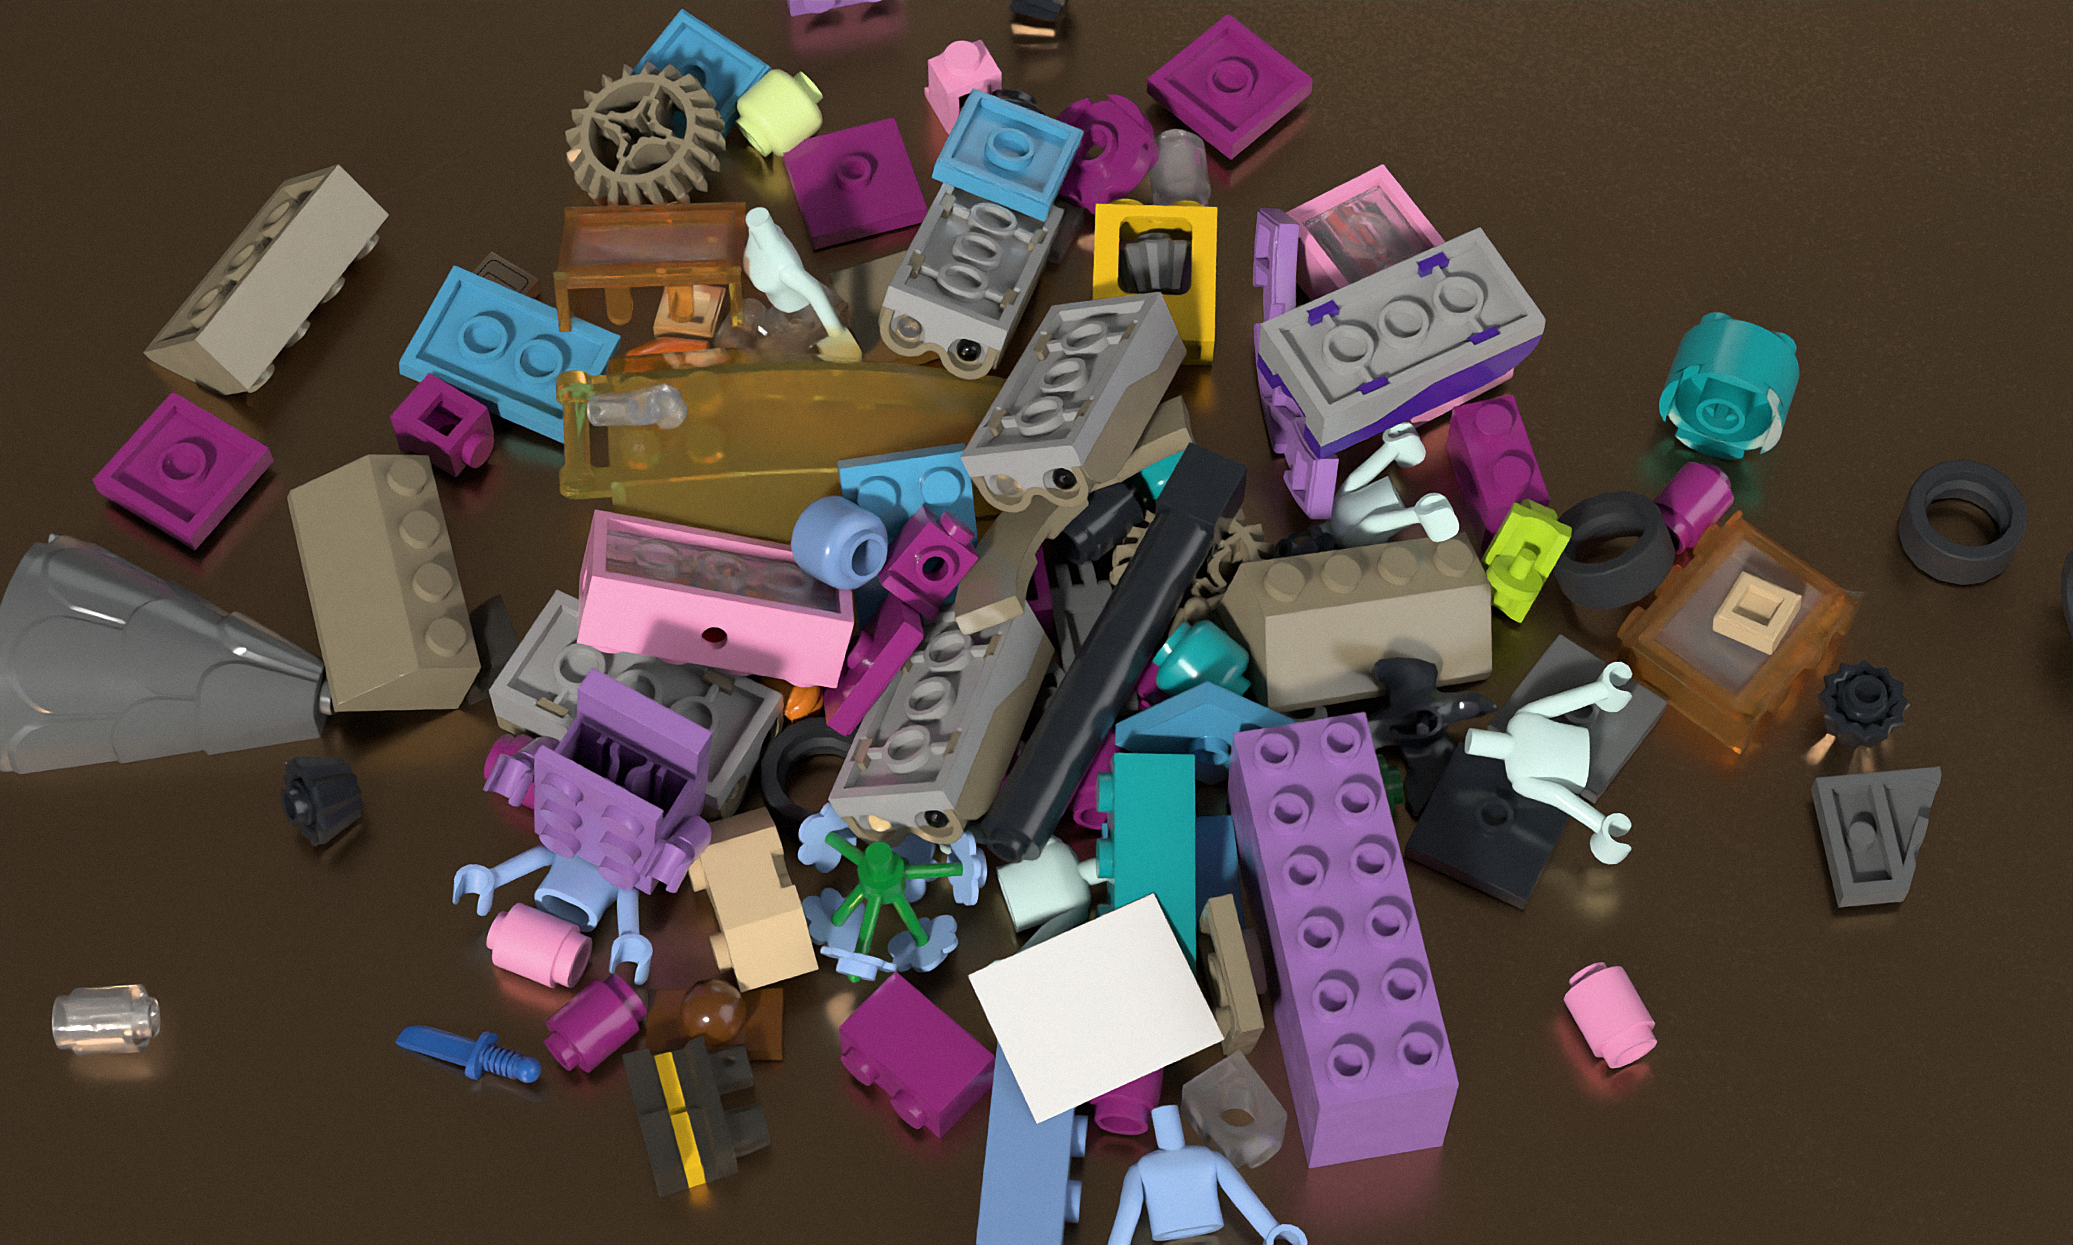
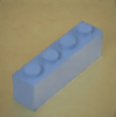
M997 1042L976 1245H1063L1065 1222H1079L1082 1181L1069 1180L1071 1156L1085 1157L1088 1116L1075 1115L1076 1107L1037 1124L999 1042Z

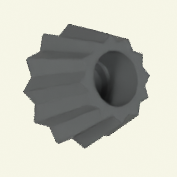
M1149 233L1135 239L1136 243L1126 244L1125 248L1119 249L1118 274L1126 293L1145 294L1161 292L1162 295H1182L1187 293L1191 277L1192 245L1187 244L1186 240H1172L1171 235L1166 233Z

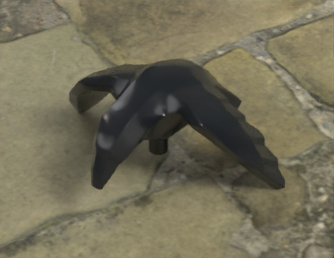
M1396 657L1380 659L1374 663L1372 671L1376 675L1375 678L1379 682L1385 683L1387 687L1385 703L1367 716L1374 749L1386 745L1397 746L1400 754L1405 759L1407 775L1403 782V788L1406 792V805L1410 808L1412 815L1420 817L1456 750V742L1447 733V727L1461 720L1484 717L1486 714L1496 712L1498 708L1494 701L1488 699L1486 695L1474 691L1439 692L1435 685L1438 670L1434 663L1417 658Z

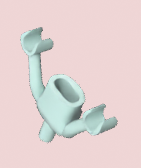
M762 207L752 209L748 212L745 219L749 227V237L743 258V267L754 286L760 291L765 292L769 301L783 312L791 313L809 304L812 305L829 335L817 342L816 345L821 355L827 359L835 374L862 358V351L847 327L843 326L822 285L805 271L796 249L783 234L782 229L774 224L768 210Z
M1403 422L1385 430L1383 433L1385 443L1346 478L1333 499L1331 519H1326V522L1319 526L1322 528L1323 533L1327 532L1334 535V546L1337 545L1340 549L1386 543L1390 537L1416 523H1421L1429 538L1435 542L1450 539L1459 530V522L1447 498L1439 493L1427 494L1415 506L1405 508L1388 476L1368 485L1393 460L1401 468L1415 466L1424 460L1426 455L1425 447L1415 427L1408 422Z
M1623 662L1609 664L1596 682L1557 693L1521 707L1514 714L1513 718L1509 720L1506 733L1469 728L1465 739V753L1505 760L1507 777L1512 783V788L1524 797L1553 805L1592 829L1594 834L1590 840L1591 851L1597 859L1606 864L1619 863L1631 851V847L1628 844L1618 843L1610 835L1615 837L1623 836L1631 829L1632 824L1629 818L1621 813H1613L1606 817L1575 795L1580 794L1584 790L1588 778L1590 756L1588 729L1549 720V718L1596 703L1602 710L1608 712H1618L1623 709L1632 698V695L1628 691H1622L1613 686L1624 685L1632 677L1631 669Z
M968 820L964 831L972 832L975 843L986 844L987 839L980 829L981 823ZM1052 835L1037 860H1022L1021 863H1008L996 867L999 883L1017 933L1044 924L1017 953L1081 926L1087 921L1088 909L1091 904L1090 886L1108 881V879L1097 878L1096 857L1080 861L1070 845L1065 844L1060 838ZM939 844L942 852L948 855L951 853L950 844ZM996 960V961H994L993 963H991L990 965L995 964V963H997V962H999V961H1001V960Z

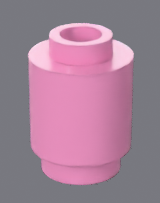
M517 903L509 912L501 911L496 916L488 933L487 947L493 950L492 961L498 967L551 988H556L559 984L572 988L578 983L586 969L592 951V939L580 934V927L576 924L525 904Z
M1599 962L1580 970L1570 979L1569 983L1572 988L1566 993L1564 1002L1596 1057H1604L1610 1068H1618L1634 1062L1655 1047L1657 1040L1652 1033L1655 1023L1623 967L1607 968L1605 963Z

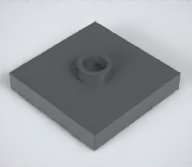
M1559 634L1491 720L1487 730L1506 733L1509 720L1513 718L1518 709L1536 700L1596 682L1609 664ZM1631 678L1624 685H1613L1616 689L1628 691L1632 695L1627 705L1618 712L1602 710L1596 703L1549 718V720L1588 729L1590 739L1589 771L1585 788L1580 795L1594 804L1663 716L1668 704L1666 700Z

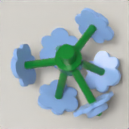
M830 802L823 806L821 812L806 818L799 829V839L804 843L798 851V859L806 865L812 864L817 871L827 873L837 866L841 855H843L858 866L859 883L848 897L842 898L837 890L825 888L819 896H808L801 903L806 923L809 925L808 931L811 942L816 945L826 946L821 947L820 954L839 959L836 972L848 975L849 980L853 983H857L861 979L875 981L877 970L884 972H896L897 970L902 972L913 967L917 972H927L937 967L947 957V954L957 947L958 939L954 934L957 930V923L952 916L941 915L931 921L926 917L917 918L909 903L920 900L925 895L927 889L926 882L934 881L938 877H948L949 882L953 885L954 899L957 903H964L965 905H975L977 903L978 888H982L986 881L987 864L981 848H976L972 832L964 831L962 837L957 842L950 844L951 853L948 855L947 863H938L932 859L935 853V843L926 841L913 833L906 835L904 842L897 847L890 848L884 842H874L866 848L864 853L856 847V836L838 816ZM865 898L867 899L866 908L862 903ZM892 903L908 931L895 935L888 944V951L894 957L893 964L868 956L881 905Z

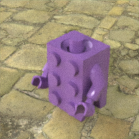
M591 668L578 688L577 717L561 742L553 737H538L512 755V757L500 754L483 790L500 793L509 798L508 804L520 807L531 783L534 782V832L540 835V841L548 849L565 858L571 859L577 855L596 865L599 874L618 888L632 890L633 887H636L651 895L660 880L668 885L667 891L676 893L689 867L707 849L711 841L710 826L699 816L704 810L712 732L604 673Z

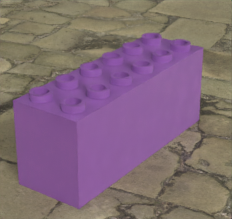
M1366 713L1233 733L1226 808L1228 815H1232L1238 861L1253 927L1264 960L1267 988L1308 1168L1442 1146L1459 1081Z

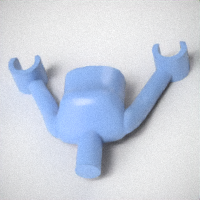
M544 844L524 851L491 869L472 864L464 866L456 872L452 903L458 904L460 898L467 893L480 894L477 914L485 916L492 908L494 889L548 865H552L551 869L535 891L534 900L536 906L540 911L578 925L581 932L593 931L606 909L617 900L619 937L612 946L609 972L613 974L620 963L631 961L638 964L634 983L642 985L647 980L653 950L649 940L639 934L638 888L633 887L632 890L618 888L599 874L596 865L577 855L571 859L562 857L548 849Z
M1177 1105L1162 1106L1151 1111L1159 1150L1143 1155L1137 1163L1130 1166L1123 1181L1119 1208L1107 1245H1130L1141 1213L1143 1199L1148 1210L1152 1239L1155 1241L1187 1238L1221 1229L1224 1226V1221L1218 1199L1217 1181L1242 1214L1264 1238L1262 1245H1273V1241L1276 1239H1285L1292 1245H1307L1305 1234L1298 1227L1291 1224L1280 1225L1227 1158L1217 1151H1211L1205 1146L1185 1145Z

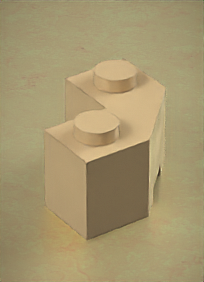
M766 806L708 823L711 829V841L707 849L689 867L688 874L694 892L706 889L715 909L721 932L709 935L719 973L723 974L732 971L740 992H745L818 970L803 908L796 887L792 885L783 857V847L776 826Z

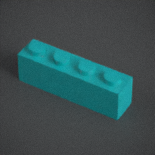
M1114 753L1108 764V772H1098L1096 778L1097 812H1108V838H1098L1096 844L1097 878L1108 879V905H1097L1096 918L1154 893L1196 980L1195 755Z

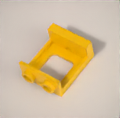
M1118 199L1109 204H1096L1093 300L1138 295L1125 293L1118 286L1119 239H1136L1144 234L1166 233L1171 235L1172 240L1192 241L1191 287L1189 291L1182 295L1162 296L1187 351L1180 365L1212 366L1215 342L1217 207H1204L1202 204L1194 201H1177L1169 206L1143 205L1141 202L1133 199Z

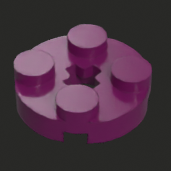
M1106 94L1111 101L1102 100L1092 103L1089 98L1076 101L1055 118L1057 121L1084 131L1080 146L1057 197L1069 206L1086 208L1092 214H1095L1096 204H1109L1131 192L1140 183L1147 171L1156 165L1160 156V150L1154 141L1153 128L1150 122L1132 101L1120 95ZM1097 145L1100 148L1106 146L1100 156L1091 160L1092 158L1088 152L1093 146Z

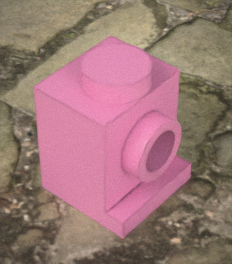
M981 39L973 43L968 41L953 42L939 56L928 60L929 86L924 88L925 96L948 135H950L962 108H959L960 96L970 93L972 88L990 95L993 91L1002 89L1001 71Z

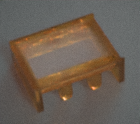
M746 202L565 207V223L557 271H553L559 332H572L578 288H605L608 319L614 324L624 325L632 318L633 299L631 287L667 286L670 317L675 322L686 323L694 315L693 285L729 284L732 327H744L748 275L743 267V258L748 241V229L745 221Z
M1737 510L1722 528L1714 523L1703 533L1693 549L1692 554L1695 557L1685 568L1678 564L1672 567L1671 572L1656 589L1655 596L1658 598L1647 610L1638 606L1628 615L1617 633V637L1622 640L1616 662H1623L1628 665L1632 671V678L1666 700L1672 707L1740 755L1748 746L1756 722L1767 709L1775 713L1781 707L1789 694L1796 676L1804 667L1812 671L1826 652L1831 637L1836 631L1844 636L1851 629L1865 592L1845 590L1742 518L1743 512ZM1742 571L1802 596L1800 610L1772 656L1713 631L1714 616Z

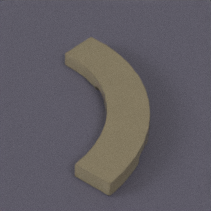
M1181 395L1158 404L1122 470L1113 480L1095 484L1091 492L1117 482H1122L1144 468L1185 450L1189 442L1193 443L1189 412ZM1036 495L1032 503L1024 511L1017 513L1002 511L975 548L979 559L961 579L955 602V620L963 635L975 633L1024 614L1028 584L1038 564L1035 557L1036 551L1045 538L1055 539L1088 506L1089 502L1087 499L1081 505L1075 507H1061L1051 503L1044 496Z

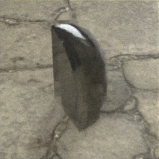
M501 594L490 597L468 615L481 669L466 694L469 704L491 698L489 689L519 646Z

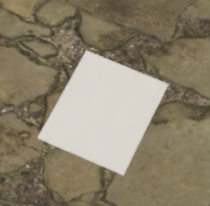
M1154 893L968 975L1037 1124L1224 1040Z

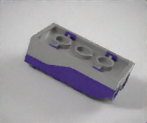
M1479 227L1261 323L1257 367L1272 389L1280 386L1283 393L1294 400L1305 417L1303 437L1320 460L1474 391L1503 376L1521 363L1537 347L1544 332L1546 319L1484 231Z

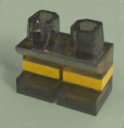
M700 1036L689 1041L684 1049L651 1056L649 1049H644L622 1055L659 1198L738 1173L737 1157L750 1154L771 1144L760 1102L724 1112L720 1100V1095L755 1086L744 1044L722 1046L707 1050L704 1038Z

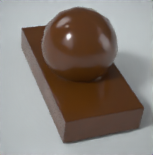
M710 978L698 981L690 989H649L645 1051L647 1060L655 1061L654 1055L671 1052L673 1061L783 1060L785 1004L783 988H755L740 992L739 989L735 988L728 981Z

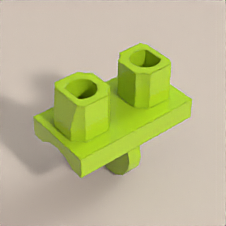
M1530 499L1522 500L1521 504L1514 502L1480 561L1491 584V605L1502 610L1511 619L1520 623L1523 621L1571 538L1572 527L1558 522L1557 513L1554 510Z

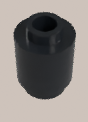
M1127 479L1092 491L1087 497L1088 506L1055 539H1052L1060 552L1071 562L1083 565L1090 559L1092 561L1099 560L1127 537L1133 526L1139 527L1143 523L1144 518L1141 508L1144 502L1137 488Z

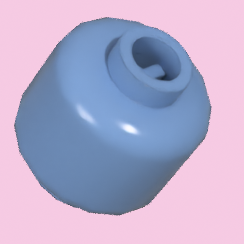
M824 496L814 501L800 514L793 528L791 549L796 563L804 572L839 590L856 589L869 582L881 571L887 557V531L880 518L876 514L841 496Z

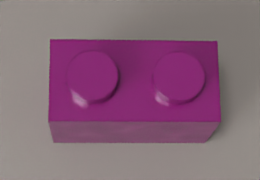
M1514 395L1454 406L1446 448L1480 549L1483 550L1489 547L1514 502L1521 504L1522 500L1530 499L1548 507L1550 498Z
M894 972L839 1026L843 1054L841 1061L847 1070L866 1086L876 1082L893 1097L890 1103L905 1122L916 1129H920L925 1125L940 1139L993 1086L995 1056L897 972Z

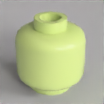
M773 69L767 72L738 99L737 110L740 117L735 121V124L748 142L764 157H767L771 152L782 157L784 152L792 150L821 128L823 118L817 103L823 99V95L815 84L801 71L792 77L783 70Z

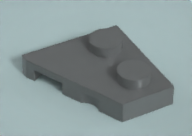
M1940 766L1819 777L1815 779L1811 792L1838 907L1904 901L1917 864L1916 859L1919 848L1924 840L1928 826V817L1933 799L1942 777Z

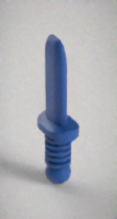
M411 1025L405 1027L395 1041L397 1045L403 1048L465 1066V1076L474 1080H479L485 1070L500 1076L509 1077L510 1079L518 1078L524 1083L534 1082L541 1075V1063L533 1056L524 1057L520 1052L498 1047V1035L486 1030L483 1031L478 1041L429 1026Z

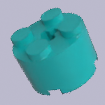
M1714 312L1704 315L1700 324L1690 329L1683 336L1676 351L1659 401V410L1664 422L1668 415L1678 428L1675 436L1684 445L1711 457L1728 460L1742 459L1746 450L1762 447L1760 454L1769 451L1781 437L1799 381L1800 370L1795 357L1797 346L1794 340L1781 332H1770L1752 323L1733 320L1724 313Z

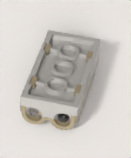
M943 183L888 286L878 322L884 343L897 354L908 357L921 356L926 351H935L940 356L944 367L959 378L977 379L986 375L990 369L996 370L1043 273L1065 210L1052 205L1044 222Z
M1161 292L1051 306L960 456L970 478L988 503L1002 511L1017 513L1024 511L1032 503L1036 495H1041L1051 503L1061 507H1075L1081 505L1087 499L1095 484L1113 480L1126 464L1187 353Z
M556 590L489 689L499 727L517 736L526 734L535 739L548 736L561 742L577 717L578 688L590 669L594 668L712 732L704 810L699 817L702 819L716 817L725 819L731 817L746 794L753 772L757 767H761V761L770 742L782 732L784 721L783 695L747 677L729 674L721 668L693 663L674 665L663 662L653 656L625 651L605 653L590 645L577 643L579 599Z
M1026 600L1025 612L1022 616L969 635L962 634L955 620V603L941 604L938 607L939 614L932 622L919 613L924 638L864 716L828 797V801L838 816L859 839L867 844L884 842L890 848H893L903 843L908 833H913L926 841L947 845L957 842L962 837L968 820H976L989 810L998 794L1055 651Z

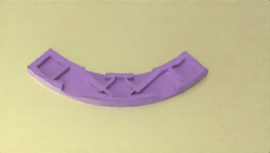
M1260 208V212L1258 211L1253 286L1263 287L1264 322L1296 308V265L1300 224L1280 208ZM1261 323L1253 325L1256 367ZM1257 367L1260 396L1270 442L1275 453L1285 454L1290 469L1285 470L1283 476L1285 483L1297 504L1310 519H1331L1339 459L1335 454L1320 460L1316 457L1303 437L1305 427L1304 415L1294 400L1283 393L1280 386L1274 389L1270 387Z

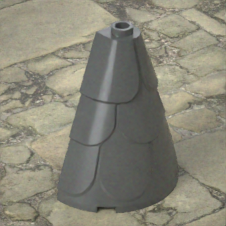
M58 533L49 534V544L35 542L17 566L0 605V771H14L18 774H26L118 761L123 764L202 750L208 755L320 738L327 716H334L337 713L334 711L323 658L244 613L234 611L230 614L171 579L163 580L94 542H84L74 536Z

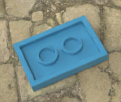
M454 265L400 359L399 370L400 374L418 382H421L428 373H431L488 407L489 412L569 445L620 349L621 336Z
M965 443L837 461L841 497L876 514L886 527L888 545L921 505L938 517L944 511H948L956 516L974 533L975 536L971 540L974 548L978 545L971 478L960 458L966 448ZM935 556L927 559L923 564V569L930 572L940 561L941 557ZM878 575L864 585L853 589L858 631L866 625L890 593L889 590L881 585ZM960 582L941 604L956 602Z

